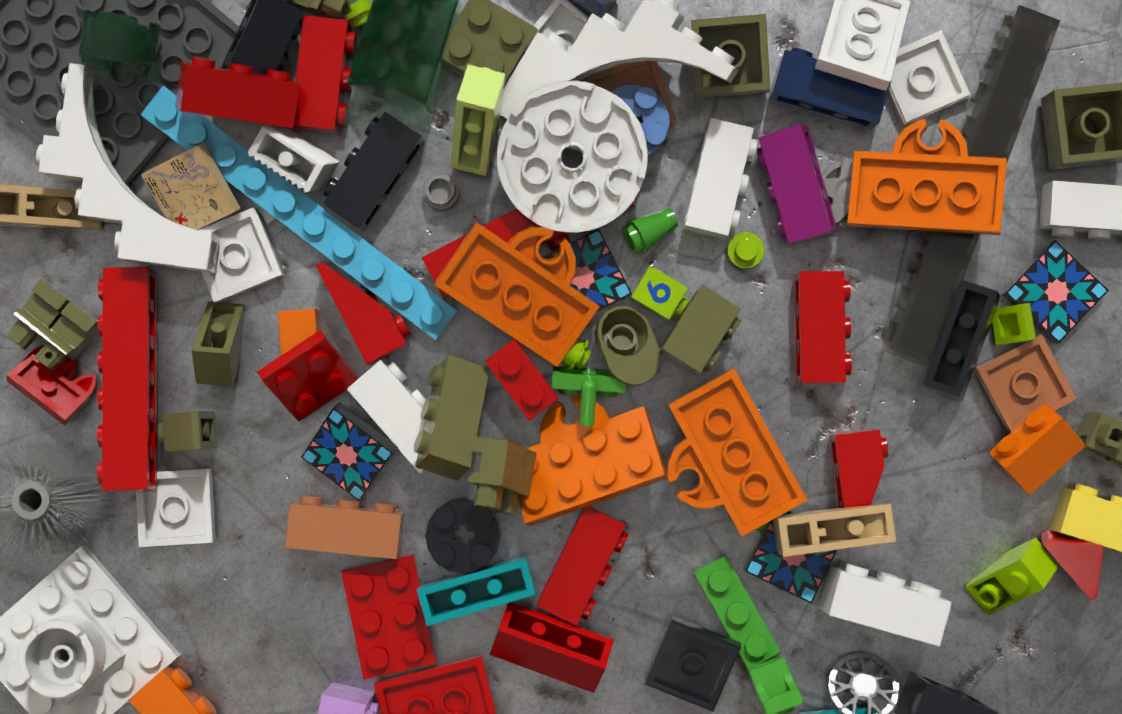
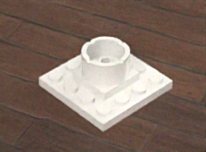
M86 545L79 547L0 617V681L29 714H115L129 702L128 699L181 656Z

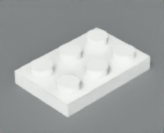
M833 0L815 69L886 91L891 82L910 0Z

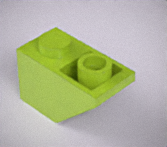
M1034 537L1007 551L972 579L965 588L989 616L1043 590L1059 565L1039 540Z

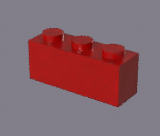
M303 15L296 82L300 83L294 129L296 131L340 136V127H346L348 105L343 104L345 90H351L353 71L352 68H348L349 54H355L357 45V33L352 32L348 20Z
M192 57V63L181 62L175 104L178 110L294 128L300 83L290 80V73L268 69L267 76L253 74L252 66L236 63L230 64V70L215 67V60Z
M799 271L794 275L796 384L845 383L846 375H851L852 372L851 354L846 353L845 339H849L851 336L850 317H845V302L850 301L851 295L850 281L844 280V271Z
M592 506L583 508L542 590L536 606L577 626L580 618L587 620L596 603V600L591 598L597 584L602 587L605 585L612 570V566L607 563L613 551L621 552L629 535L623 531L626 526L625 522Z
M509 602L489 655L594 693L606 669L614 639Z

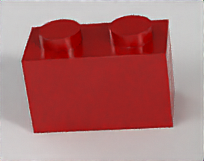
M515 339L485 360L528 421L559 400Z

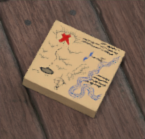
M204 142L141 174L165 218L174 223L198 230L240 209L237 200Z

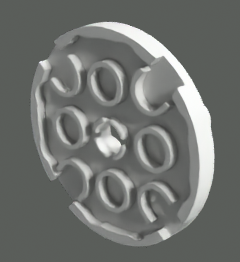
M582 81L556 82L541 87L526 96L510 113L503 126L497 147V166L500 180L514 206L536 224L554 231L578 233L597 229L620 216L637 196L645 178L648 161L645 135L640 122L630 107L617 95L592 83ZM568 147L578 148L583 154L581 165L577 168L566 167L561 161V154L564 149Z

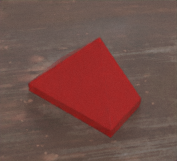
M1046 529L1041 533L1042 544L1091 601L1098 596L1104 546Z

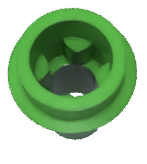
M666 208L656 213L628 220L627 225L621 228V232L627 246L633 253L636 254L639 251L645 253L671 230L677 228L678 221L670 208Z

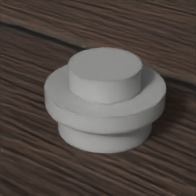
M436 173L427 178L423 185L422 193L429 206L434 209L444 210L452 207L458 200L459 187L452 176L446 173Z

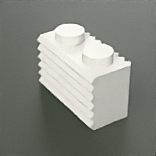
M263 124L248 151L249 157H255V161L260 160L261 165L267 164L268 169L273 168L274 173L279 172L280 177L285 176L286 181L291 180L292 185L297 184L298 189H304V193L325 189L339 164L337 159L292 130L275 125Z

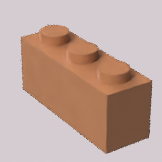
M301 496L300 502H292L289 506L285 548L398 559L401 554L405 512H396L397 505L374 503V509L359 508L360 501L338 499L337 505L323 504V497Z

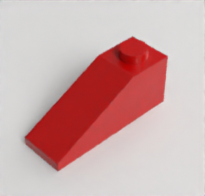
M323 262L315 265L366 364L373 365L409 346L406 337L411 335V332L402 315L395 318L390 310Z
M878 429L829 434L838 508L871 505L884 469L883 458H888L886 437L881 436Z

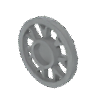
M858 652L843 657L835 664L829 676L828 692L833 705L841 714H856L857 702L867 703V714H871V709H874L876 714H889L898 699L899 683L894 670L885 660L874 654ZM860 660L863 671L854 673L849 662ZM872 662L882 668L877 676L868 672ZM838 671L851 677L848 684L835 681ZM890 680L892 690L879 689L878 681ZM835 686H838L841 689L835 691ZM848 690L852 699L842 705L837 695ZM876 695H879L888 703L882 711L872 701ZM851 705L852 711L848 710L847 707Z

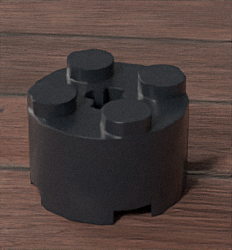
M468 496L453 498L437 508L428 521L425 535L428 551L433 560L448 571L462 574L477 571L491 561L499 548L502 535L500 520L495 512L490 511L489 508L474 505L475 498ZM460 525H467V531L474 533V539L469 538L468 544L461 543V539L455 537V531L460 530Z

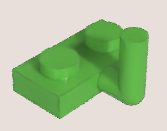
M553 366L552 389H559V393L564 395L581 394L580 425L593 426L595 424L596 395L600 397H617L618 393H626V384L617 380L608 369L573 368L567 371L566 367Z

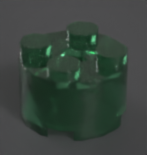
M85 10L78 56L82 58L81 64L103 71H111L112 65L120 66V71L126 72L128 75L148 78L149 71H154L161 25L149 22V28L147 29V26L138 24L135 17L98 11L97 17L92 11Z

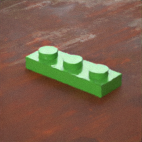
M725 554L693 571L729 637L741 642L739 654L747 668L758 665L781 652Z

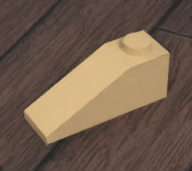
M0 184L1 227L102 229V221L89 220L78 215L79 209L75 206L76 190Z
M890 503L784 514L773 519L777 553L783 557L896 542L892 506Z

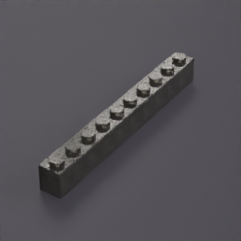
M1018 5L1009 14L1005 13L1002 16L996 30V34L1000 35L997 47H992L989 50L984 61L983 68L988 69L983 82L979 81L971 96L970 101L975 103L970 116L966 115L959 128L967 143L968 156L1007 158L1008 162L1061 20ZM920 231L919 237L924 240L920 251L913 252L907 265L906 271L911 273L907 285H901L896 294L894 306L898 307L895 317L893 321L890 319L887 321L882 331L881 340L885 341L883 351L922 366L931 365L961 280L964 279L980 234Z

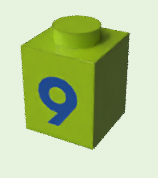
M650 265L629 300L667 322L672 315L679 318L689 302V299L684 297L688 288Z

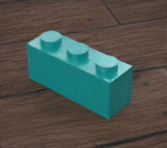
M527 555L482 567L474 572L458 574L423 584L417 589L427 626L534 596L537 592Z

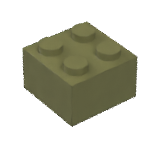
M468 0L436 56L442 65L464 77L468 65L489 68L493 71L504 73L505 87L536 36L538 28L490 0Z
M766 14L691 20L692 31L703 38L699 45L710 52L717 46L735 58L731 65L739 70L732 82L729 83L705 70L694 67L696 98L770 93Z
M1122 82L1057 89L1041 98L1049 171L1122 163Z
M702 284L695 291L659 348L660 353L694 375L701 373L702 370L705 372L710 371L721 355V351L716 349L722 339L724 341L730 339L742 321L736 317L741 308Z

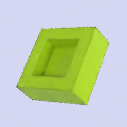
M1030 303L996 309L992 320L996 346L1036 339Z

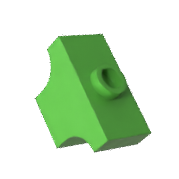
M779 656L746 669L759 706L765 714H788L795 710L794 706L804 703L784 657Z

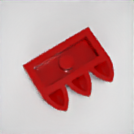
M41 345L32 350L7 374V382L65 426L90 401V396L96 386V374H85L72 381L71 379L75 374L77 366L76 359L74 361L66 359L59 367L51 371L34 358L44 346Z

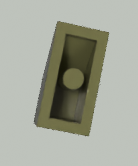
M207 302L192 348L197 384L233 386L241 359L244 304Z
M193 411L162 415L163 423L158 424V440L160 445H164L165 452L217 448L215 411Z

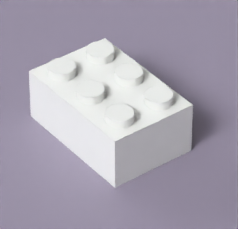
M840 560L839 567L830 565L817 603V607L826 614L940 646L952 604L951 601L941 597L942 590L911 580L910 587L905 586L906 580L877 570L874 577L869 576L868 569Z

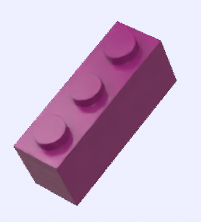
M798 124L759 137L761 147L757 148V156L763 169L767 168L771 182L767 183V190L773 204L777 203L781 217L777 218V225L783 239L787 238L789 244H799L838 232L808 126Z

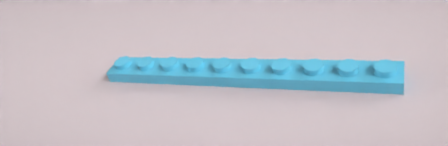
M165 86L161 87L140 114L186 150L204 142L226 181L434 340L439 337L458 312L456 309L289 181L280 177L277 172L274 173L272 168L268 169L266 164L261 165L260 160L255 161V157H249L247 149L204 116L178 110L175 107L176 95Z

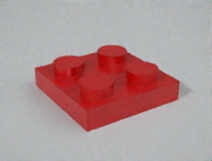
M321 330L258 370V374L264 384L298 422L346 391L348 387L358 380L355 372Z

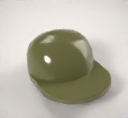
M615 306L606 311L598 321L594 334L596 344L603 354L608 370L617 380L624 384L641 385L650 381L660 368L661 353L646 316L636 308L629 306Z

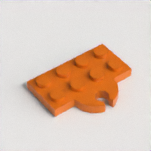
M926 119L918 120L905 127L896 138L892 153L854 151L847 224L853 227L1001 235L1007 158L968 156L967 143L961 132L949 122L941 119L938 129L943 136L942 141L937 146L928 147L920 140L923 133L927 130Z
M476 222L438 276L434 285L558 367L600 307L597 303L570 286L576 273V257L570 243L564 237L559 242L558 254L554 258L545 259L539 254V246L544 240L552 237L554 230L546 227H529L517 232L506 242Z
M735 368L728 370L667 404L685 435V438L673 448L668 458V482L676 481L679 474L686 469L696 471L699 478L695 488L691 490L681 489L675 494L681 501L695 508L707 509L723 504L741 537L807 501L805 494Z
M572 396L573 404L579 409L581 407V396ZM560 401L553 404L544 415L540 427L541 443L527 448L536 452L537 456L529 497L518 496L524 523L530 527L667 479V473L647 409L643 406L610 418L608 412L596 402L595 424L593 426L580 425V418L576 423L566 425L564 423L566 413L564 405Z

